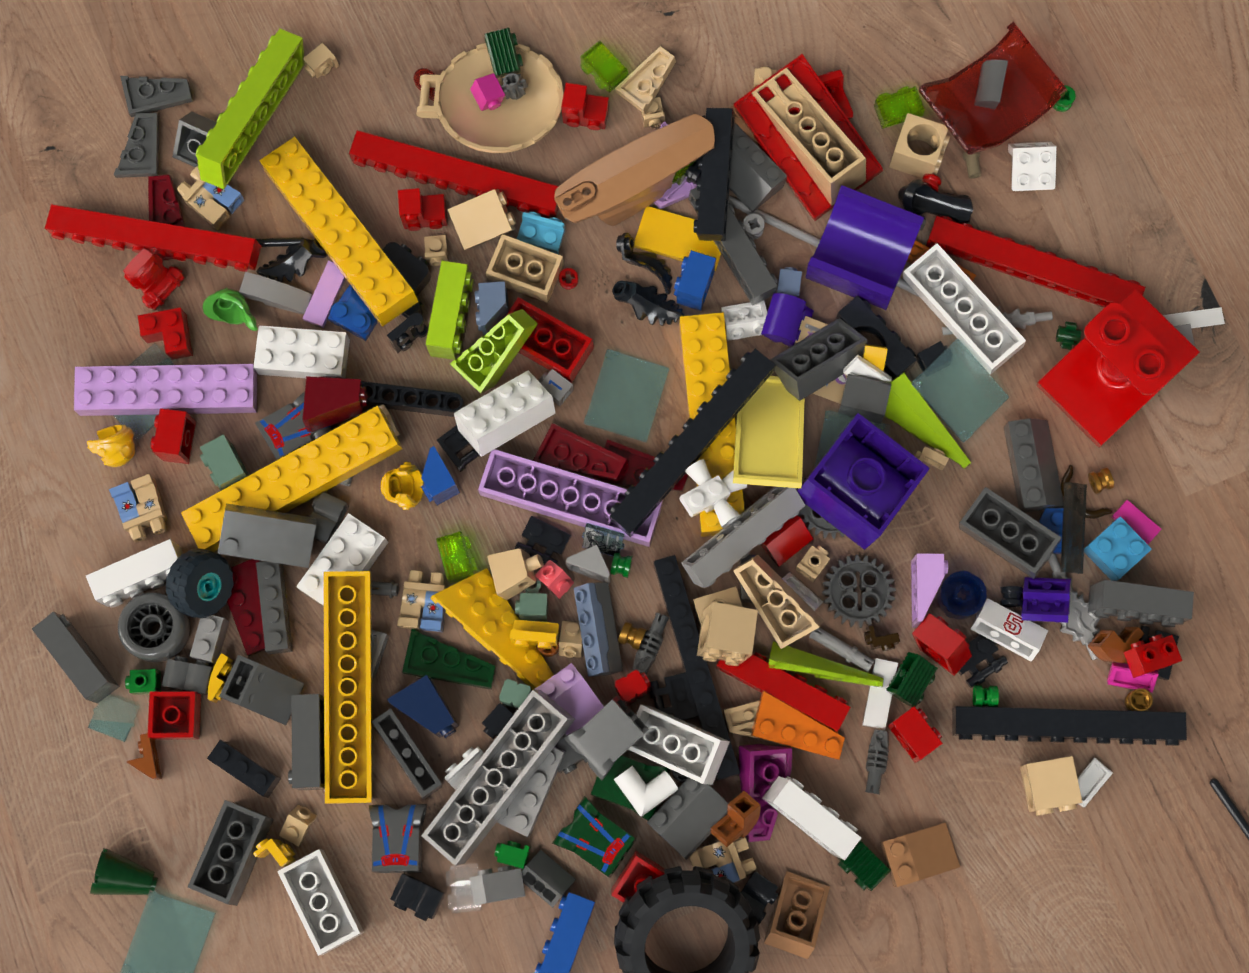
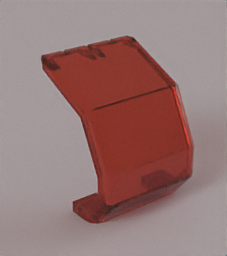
M1014 22L1007 26L1009 31L1001 41L984 56L949 78L924 83L919 87V93L969 155L998 147L1051 110L1068 92L1067 88L1049 68ZM987 60H1006L1008 64L1001 99L996 109L974 105L983 62Z

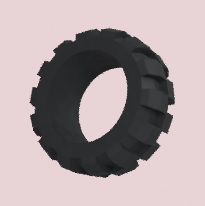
M681 866L664 869V875L655 879L649 876L636 886L637 892L633 896L626 897L618 912L620 918L615 926L614 945L619 969L623 973H676L656 965L646 954L645 943L651 928L658 919L674 909L686 906L709 909L718 914L728 924L727 940L719 956L708 966L690 973H749L756 969L760 955L758 941L761 938L758 922L748 899L741 894L739 887L726 876L718 877L714 875L711 869L698 866L693 867V871L682 870Z

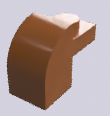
M1125 627L1119 635L1114 630H1101L1090 642L1088 648L1097 658L1104 662L1126 663L1123 652L1130 650L1131 644L1139 642L1144 633L1139 627Z
M743 791L728 803L727 815L711 827V834L726 847L731 845L740 836L745 838L754 828L760 817L761 805Z

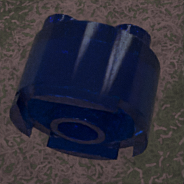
M958 571L951 574L940 585L937 594L938 604L945 615L958 620L974 616L983 607L987 597L984 582L968 571ZM960 591L961 594H966L963 600L957 595Z

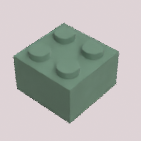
M224 434L200 447L203 453L200 455V458L204 465L208 466L209 470L213 472L210 474V477L220 490L249 476L234 445Z

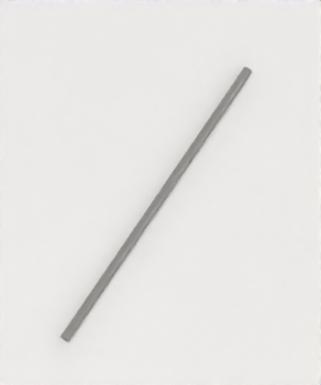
M729 196L728 202L734 208L747 214H759L765 223L818 247L820 239L758 209L752 213L740 200ZM899 279L897 287L918 296L905 280Z

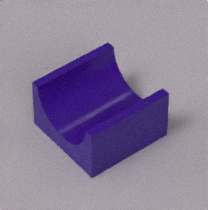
M841 185L824 233L814 255L808 263L805 278L851 297L859 296L861 300L865 299L869 304L887 310L924 217Z
M857 413L841 431L832 447L802 483L801 488L797 489V492L804 504L865 550L882 535L930 468Z

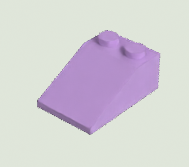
M917 553L911 560L912 628H916L923 621L945 574H948V560H944V554Z
M572 663L534 689L542 690L575 718L574 722L565 732L566 735L583 727L604 708Z

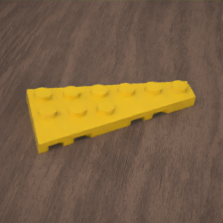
M487 568L432 595L430 598L433 602H438L446 609V613L451 618L455 617L463 625V628L488 651L492 650L504 665L510 666L517 673V676L530 686L532 690L554 676L535 644L521 647L516 646L510 640V632L513 630L514 620H519L509 602L497 595L493 577Z

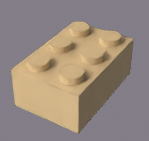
M502 234L486 271V276L489 282L505 281L506 288L549 303L559 274L564 266V260L561 255Z

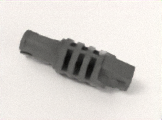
M660 613L655 614L650 630L646 631L639 650L636 652L633 670L639 671L640 674L642 672L648 673L663 642L662 633L669 617L663 614L661 616Z
M874 729L866 763V769L869 772L865 790L867 793L880 795L882 774L886 772L889 755L888 731Z

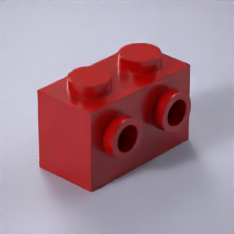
M1159 634L1149 638L1150 643L1145 644L1142 640L1131 644V649L1123 652L1133 678L1183 661L1173 635L1163 638V635Z

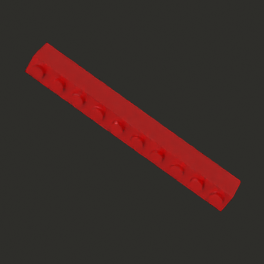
M357 130L349 151L351 160L357 166L365 167L367 165L373 167L378 172L385 173L388 171L400 178H413L421 184H426L427 182L435 184L439 189H453L460 195L466 196L471 194L478 197L494 189H499L506 196L508 204H505L506 207L509 205L514 206L521 212L528 213L531 211L540 214L544 218H556L559 209L554 200L556 188L559 186Z
M53 204L50 206L44 228L52 234L51 237L58 240L70 238L72 241L84 244L87 241L92 242L93 245L98 247L110 245L117 250L124 251L125 248H128L136 253H139L144 248L152 250L162 258L168 255L173 256L174 259L179 261L192 259L198 264L206 265V262L214 263L215 266L220 268L232 266L236 270L247 272L248 269L256 270L261 245L253 238Z
M936 216L926 246L929 248L938 243L947 254L1104 308L1110 303L1120 304L1135 289L1143 296L1146 288L1137 281H1127L1119 278L1117 274L1100 272L1096 267L1077 264V261L1073 259L1059 258L1056 254L1049 251L1041 252L1032 245H1021L1015 243L1011 238L997 237L990 231H980L974 229L970 224L953 222L951 218L946 216Z

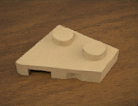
M760 700L724 709L723 713L728 732L757 738L751 736Z

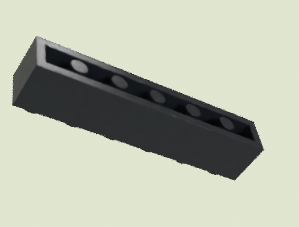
M706 108V115L702 117L707 119L713 126L715 145L714 149L699 158L698 166L699 170L702 171L701 178L697 179V191H700V197L695 201V211L698 212V220H694L693 229L694 233H697L699 240L725 241L735 115L733 108Z

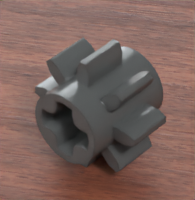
M510 73L502 78L503 85L500 86L505 93L506 99L517 100L526 94L524 88L528 86L526 80L522 79L521 74Z

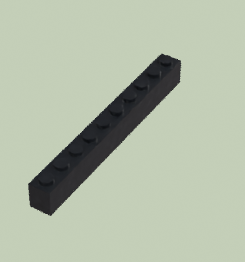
M756 348L751 353L747 352L741 358L740 362L742 364L738 369L733 368L728 373L725 384L723 386L719 384L711 394L713 396L708 403L704 401L697 410L699 414L694 419L689 418L682 427L684 431L679 436L676 434L669 441L668 445L670 447L666 452L661 451L655 457L653 467L650 470L646 468L639 476L640 482L636 486L631 485L624 494L626 498L621 503L617 502L609 511L611 513L610 521L629 537H632L686 474L685 470L701 457L775 371L776 365Z
M673 555L653 561V566L683 668L689 682L701 729L730 741L707 661L703 660L702 656H697L699 634L676 556ZM731 741L717 772V781L740 774Z
M955 706L952 708V736H959V740H973V736H982L983 741H995V737H1004V741H1018V737L1027 738V742H1041V738H1050L1052 743H1064V739H1073V743H1087V739L1096 740L1097 744H1110V740H1119V744L1123 745L1134 744L1133 741H1142V745H1157L1156 741H1165L1166 746H1179L1180 742L1187 740L1186 712Z

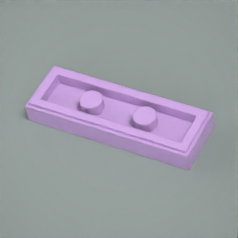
M328 260L302 318L304 321L324 328L330 315L331 307L335 304L346 279L334 262Z

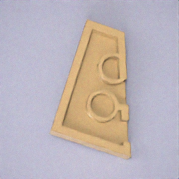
M660 46L615 88L617 94L643 114H646L675 65V57Z

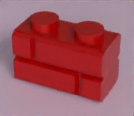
M634 670L627 674V677H622L615 681V688L620 698L629 706L636 702V698L641 699L648 695V688L651 687V683L645 672L640 674L639 671Z

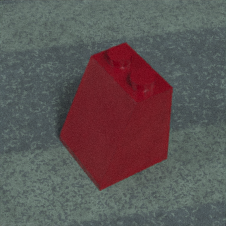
M306 376L302 420L307 432H314L363 414V407H367L368 401L366 387L362 386L361 379Z

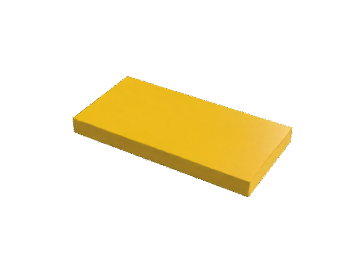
M650 206L645 208L634 241L635 248L682 262L685 256L689 257L692 250L716 258L715 271L721 257V253L714 241L699 240L697 233H694L695 219Z

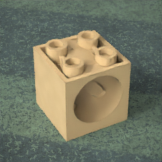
M907 113L889 168L923 178L924 174L937 175L951 136L947 134L949 126ZM915 140L924 141L932 147L934 153L925 156L918 155L909 148L908 143Z
M712 602L703 611L697 656H702L703 660L715 662L717 659L723 660L725 664L738 666L743 663L753 652L758 610Z
M1073 756L1030 763L1020 767L1029 812L1036 811V816L1054 813L1053 808L1057 807L1059 812L1077 809L1076 804L1083 803Z

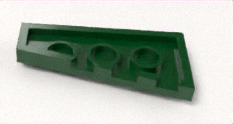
M411 629L402 670L403 674L417 677L427 675L430 679L492 690L496 670L495 665L470 654L463 653L452 646L445 645L430 636L427 637Z

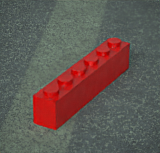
M757 652L738 666L727 665L725 661L719 660L716 669L761 693L765 691L836 733L839 731L851 708L846 705L848 701L837 695L835 698L827 695L826 689L819 685L812 687L806 683V678L798 674L792 676L786 673L787 670L769 668V663L766 662L767 658Z

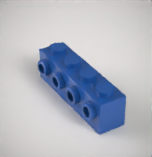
M571 892L567 896H562L558 907L562 909L559 919L554 918L550 931L554 932L551 941L546 940L542 953L546 954L543 963L538 962L534 973H570L594 908V901Z

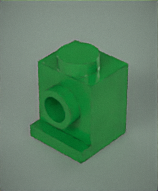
M158 669L130 670V676L125 678V687L129 689V693L134 695L161 692V671ZM140 677L144 678V683L142 685H139Z
M508 841L507 845L497 843L494 856L498 857L497 862L524 869L531 847L525 845L524 849H520L521 844Z

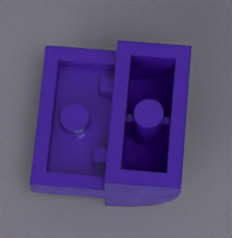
M773 293L761 334L774 342H782L788 347H792L795 341L799 339L801 321H804L805 316L812 318L814 310L807 307L806 301L798 297Z
M1025 577L1022 620L1068 623L1071 579H1033Z

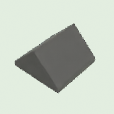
M848 374L838 414L855 417L859 413L868 421L881 424L885 416L891 383Z

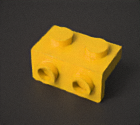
M514 620L513 630L510 632V640L516 646L528 647L529 644H536L538 648L551 649V646H557L559 624Z
M264 839L256 846L258 850L253 853L255 857L265 858L271 853L281 867H286L296 862L293 857L295 855L293 849L278 839Z

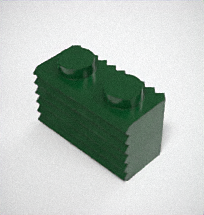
M510 28L485 33L484 38L496 78L504 77L510 73H520V67L523 66L521 54H516L514 46L518 45L515 32L511 33Z
M908 652L886 691L904 704L916 707L917 704L922 702L927 686L935 680V673L938 668L921 655Z
M861 840L845 860L837 857L840 861L837 865L846 874L851 872L856 877L854 882L863 891L866 888L872 891L891 871Z

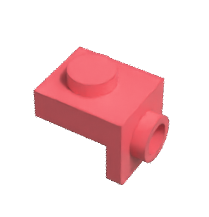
M548 560L535 575L558 599L574 584L565 571L551 560Z

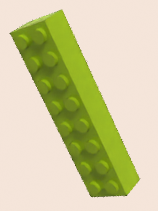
M280 28L275 35L271 36L265 51H261L258 62L255 66H251L248 77L240 83L236 95L230 98L225 112L220 113L217 124L208 131L203 145H199L197 148L196 157L202 181L221 189L226 188L304 67L302 37Z

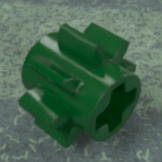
M1066 321L1065 326H1058L1056 342H1060L1061 348L1071 350L1072 345H1077L1080 342L1082 330L1077 329L1076 323Z

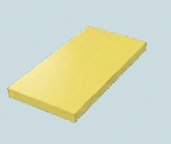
M770 376L737 414L733 483L801 488L805 398L799 401L790 394L778 376Z

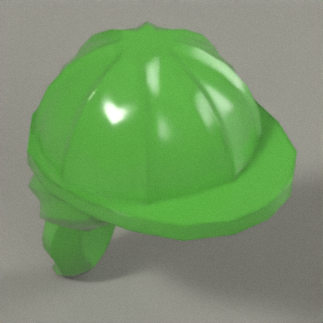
M225 288L208 296L202 306L203 312L208 318L238 325L245 322L250 330H258L256 319L250 313L245 297L238 291Z

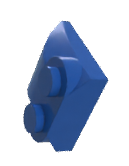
M351 285L348 286L339 301L331 307L328 317L330 322L364 341L368 339L378 322Z

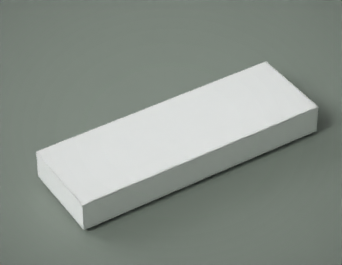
M875 658L872 674L884 678L883 687H869L863 726L881 730L886 729L892 694L886 691V688L889 687L893 676H895L898 663Z

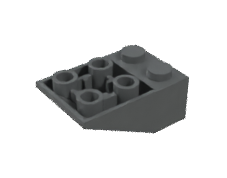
M238 655L219 697L287 725L292 714V695H300L305 684Z

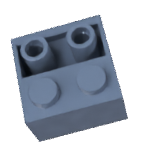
M505 281L478 283L479 290L475 291V303L480 311L476 312V324L478 325V330L482 331L483 336L504 319L509 312L508 292Z

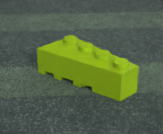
M523 309L508 314L490 329L486 335L477 340L473 346L465 350L460 357L452 361L450 365L480 393L495 387L538 323Z

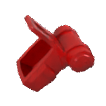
M143 248L123 270L125 273L124 277L132 287L142 291L144 294L142 300L145 306L156 310L164 304L163 302L177 287L182 285L181 282L185 277L179 268L173 266L169 268L162 265L163 260L155 252Z

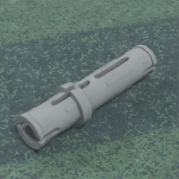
M820 627L812 631L809 638L845 658L847 663L852 662L867 673L875 661L858 651L856 646L851 647Z

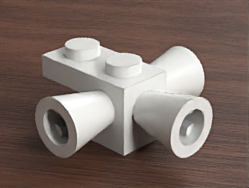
M704 459L695 462L685 470L699 485L679 498L691 518L704 510L708 513L714 509L722 528L729 526L740 518L741 515L726 501L730 493L747 488V484L733 483L734 470L722 480L719 475L711 478Z

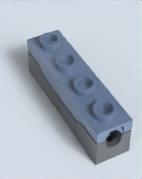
M586 583L575 587L574 594L588 677L608 676L622 672L623 668L608 583Z

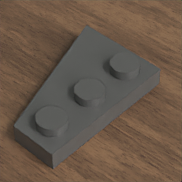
M120 76L131 117H135L136 113H150L193 102L187 79H148L147 77L129 78L128 76Z
M136 113L127 136L126 147L122 150L119 166L114 172L115 178L158 176L159 115L158 113Z

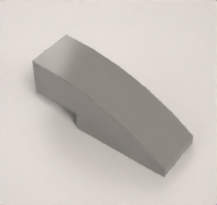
M245 272L239 293L245 298L303 315L312 298V294L249 272Z

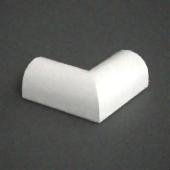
M633 765L614 779L640 817L644 816L678 790L675 782L666 771H663L646 784Z

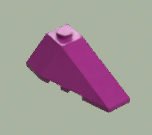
M765 744L739 745L741 793L745 791L761 805L760 817L746 838L748 842L770 840L778 813L762 797L778 776L783 778L790 777L792 772V748Z

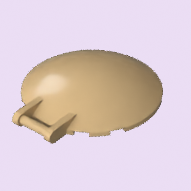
M484 43L477 45L476 49L468 52L463 51L451 60V64L446 70L442 71L441 75L424 74L420 76V105L417 107L416 114L421 118L440 119L443 127L453 138L472 149L489 153L513 152L535 144L554 127L562 111L563 86L560 76L547 58L542 54L538 55L531 51L527 46L518 44L514 47L516 54H521L523 66L520 67V73L516 74H521L522 79L526 80L528 86L524 88L526 94L517 100L506 99L505 96L501 106L497 109L481 111L470 88L475 79L493 74L487 46ZM504 77L497 78L500 85H503L502 78ZM430 87H435L434 106H428Z

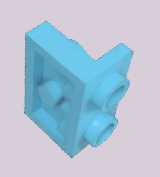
M523 212L517 240L558 254L565 233V224L555 217L548 219L541 217L536 212Z

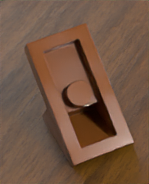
M148 733L141 734L138 748L143 757L126 762L148 777L160 780L162 776L156 741L147 738Z

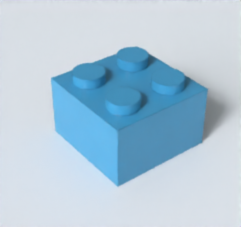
M1120 516L1082 551L1111 581H1118L1152 548Z

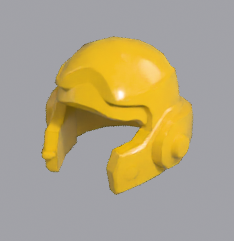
M114 425L98 430L99 440L87 441V448L92 453H97L101 456L103 464L108 467L123 466L135 454L134 432L125 425Z
M404 462L399 468L386 472L381 480L383 496L387 501L399 505L403 510L415 507L422 500L424 493L421 488L424 485L421 479L422 473L411 462Z

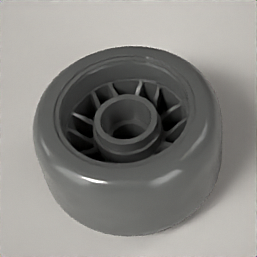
M145 593L132 599L122 610L118 620V635L124 648L133 656L148 662H162L173 658L185 647L190 635V620L188 615L179 612L170 604L167 595ZM160 623L159 631L153 634L152 627Z

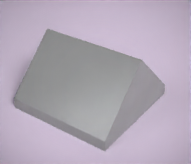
M597 545L567 558L566 565L568 570L603 583H608V585L610 584V573Z

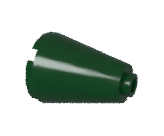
M103 848L90 894L149 895L150 891H155L158 878L154 877V871L109 849Z

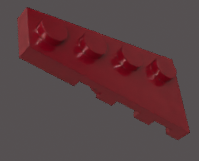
M170 175L148 176L149 221L185 227L172 177ZM168 255L165 258L160 257L162 260L174 259L173 256Z
M553 423L533 459L535 462L558 469L617 481L620 480L629 463V460Z
M607 439L604 448L629 460V463L619 481L593 476L592 479L609 484L636 486L640 482L639 476L646 468L650 470L655 464L653 462L655 457ZM686 473L671 491L683 492L689 475Z
M254 559L231 567L234 584L231 591L232 594L227 600L247 656L265 650L256 563L261 562V560Z

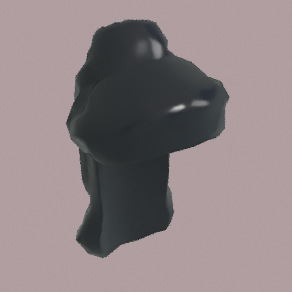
M920 179L913 180L908 186H903L898 192V198L901 200L904 210L917 215L930 213L938 216H947L959 224L970 222L973 204L967 195H954L935 191L928 183Z

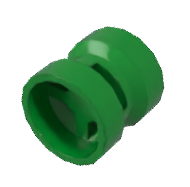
M974 685L972 694L973 707H998V686L983 688L982 685Z

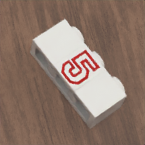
M988 598L980 608L971 627V630L1029 661H1032L1040 651L1048 630L1036 623L1022 620V616Z

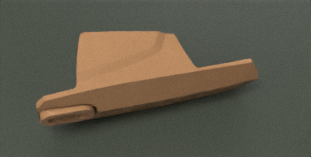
M693 114L649 133L600 158L573 175L556 188L554 200L564 218L570 222L577 223L598 216L604 223L615 226L660 199L671 188L677 171L714 149L715 135L713 126L704 117ZM591 190L589 195L583 194L584 191ZM568 200H571V201H572V203H571L570 205H568V206L564 205V203H565L566 201H568Z

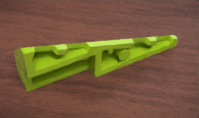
M905 373L893 380L884 417L888 420L891 419L900 425L902 429L928 446L943 451L946 457L961 465L963 469L971 464L970 460Z
M773 641L769 668L815 674V678L883 687L884 678L790 646H785L781 649L778 643Z

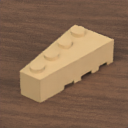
M758 554L733 570L781 649L816 630L824 622Z

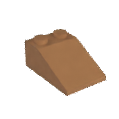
M946 822L880 842L887 867L891 870L889 874L894 887L907 885L960 867Z
M786 871L769 921L764 944L808 959L815 949L830 886Z

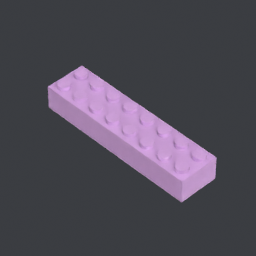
M254 364L75 367L74 411L80 416L159 415L160 408L186 411L188 414L257 413V372L253 368Z
M496 449L490 453L478 488L480 496L578 526L591 528L601 533H608L611 536H619L621 539L650 547L663 506L662 501L632 537H629L610 521L611 513L609 512L617 502L621 503L626 498L624 494L627 489Z

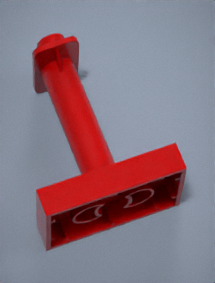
M1135 289L1120 304L1110 303L1086 325L1084 329L1085 338L1041 378L1036 386L1100 448L1188 365L1200 351Z

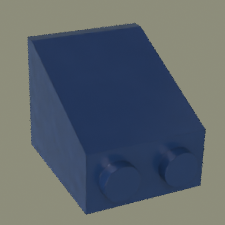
M427 675L387 699L391 705L439 738L443 736L448 738L457 732L455 729L459 726L432 679Z

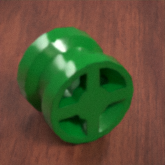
M1064 85L1056 89L1051 99L1052 107L1056 111L1065 112L1071 108L1076 97L1073 88Z
M615 553L610 574H622L623 577L628 578L633 556L623 557L620 553Z

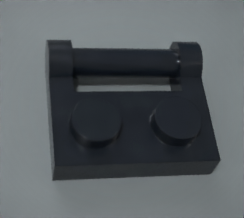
M420 313L412 314L387 334L393 349L397 353L406 351L412 346V342L416 338H423L428 334V329L423 324L424 319Z
M457 425L437 439L439 445L460 472L466 469L465 466L480 456L473 449L461 459L457 457L456 454L470 445L458 431Z

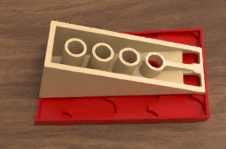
M803 54L733 103L738 115L754 135L756 141L768 157L787 175V184L814 221L834 207L841 185L857 190L883 172L880 163Z

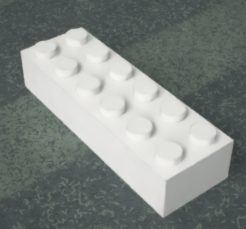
M938 243L903 271V279L990 375L1024 347L1026 340Z

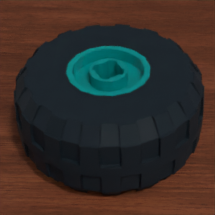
M205 549L189 550L179 556L170 567L166 578V593L170 604L185 615L194 618H206L214 615L226 605L228 598L232 594L231 591L234 584L232 568L228 561L217 553Z

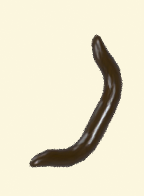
M1069 465L1067 472L1061 480V491L1074 510L1081 516L1090 519L1112 514L1113 512L1110 509L1088 510L1079 502L1069 489V483L1073 476V466Z

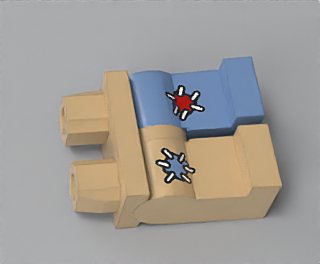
M196 166L190 174L196 180L191 187L184 181L177 187V190L185 203L218 231L230 217L228 212L233 214L244 202V198L239 191L229 185L225 189H221L202 181L198 166Z
M150 474L132 480L131 484L126 482L109 489L119 511L124 530L130 533L135 542H140L147 538L144 529L150 526L155 535L166 532L165 521L168 518L156 480Z
M411 570L408 582L404 581L402 605L397 626L406 629L420 630L421 628L425 631L443 632L445 609L438 602L435 603L430 598L432 595L446 589V586H444V574L431 573L430 584L422 583L423 572Z
M742 837L735 840L728 847L721 842H717L696 849L690 855L693 867L708 868L717 865L716 868L711 869L714 875L718 877L726 876L733 883L746 878L747 874L757 869L753 857L742 862L740 861L738 853L749 849L746 838Z

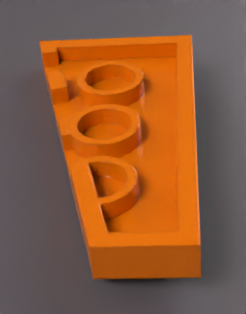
M762 691L751 736L840 760L845 737Z

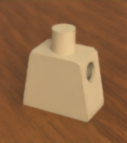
M514 549L487 556L496 593L505 600L512 598L535 584L534 570L544 566L539 554L530 557L529 553L522 549Z

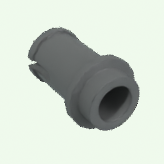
M391 580V582L371 581V587L379 588L371 589V595H384L390 598L398 596L399 583H395L394 580Z

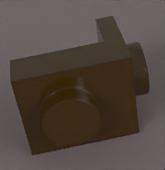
M868 625L867 631L864 632L866 645H870L871 650L882 648V651L892 650L900 642L898 633L876 637L873 625Z

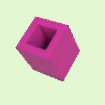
M494 73L475 79L470 88L481 111L497 109L501 106V102L505 97V93Z

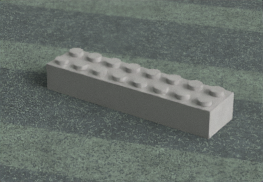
M532 690L421 836L455 866L465 864L565 734L575 718L542 690Z

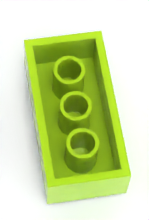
M441 261L425 344L432 357L455 360L457 354H461L463 342L460 341L461 333H465L466 330L464 316L465 312L468 313L470 309L468 294L474 288V279H472V272L469 271L468 264Z

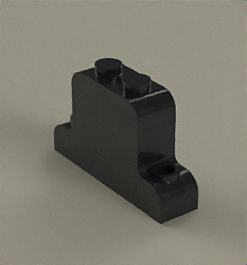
M396 242L386 244L382 249L410 285L417 297L431 279L427 267L429 263L421 256L417 258L412 255V250L403 243L401 245ZM418 300V303L401 315L406 319L414 313L422 315L421 307L423 304Z

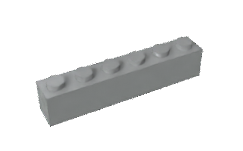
M775 486L740 514L739 519L724 527L681 562L694 584L703 588L709 587L715 583L716 578L721 574L730 571L738 560L747 557L754 547L764 543L771 533L780 530L788 519L797 516L800 512L799 510L806 505L795 488Z

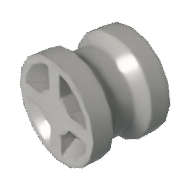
M755 213L747 215L743 221L745 233L748 238L758 239L764 231V219Z

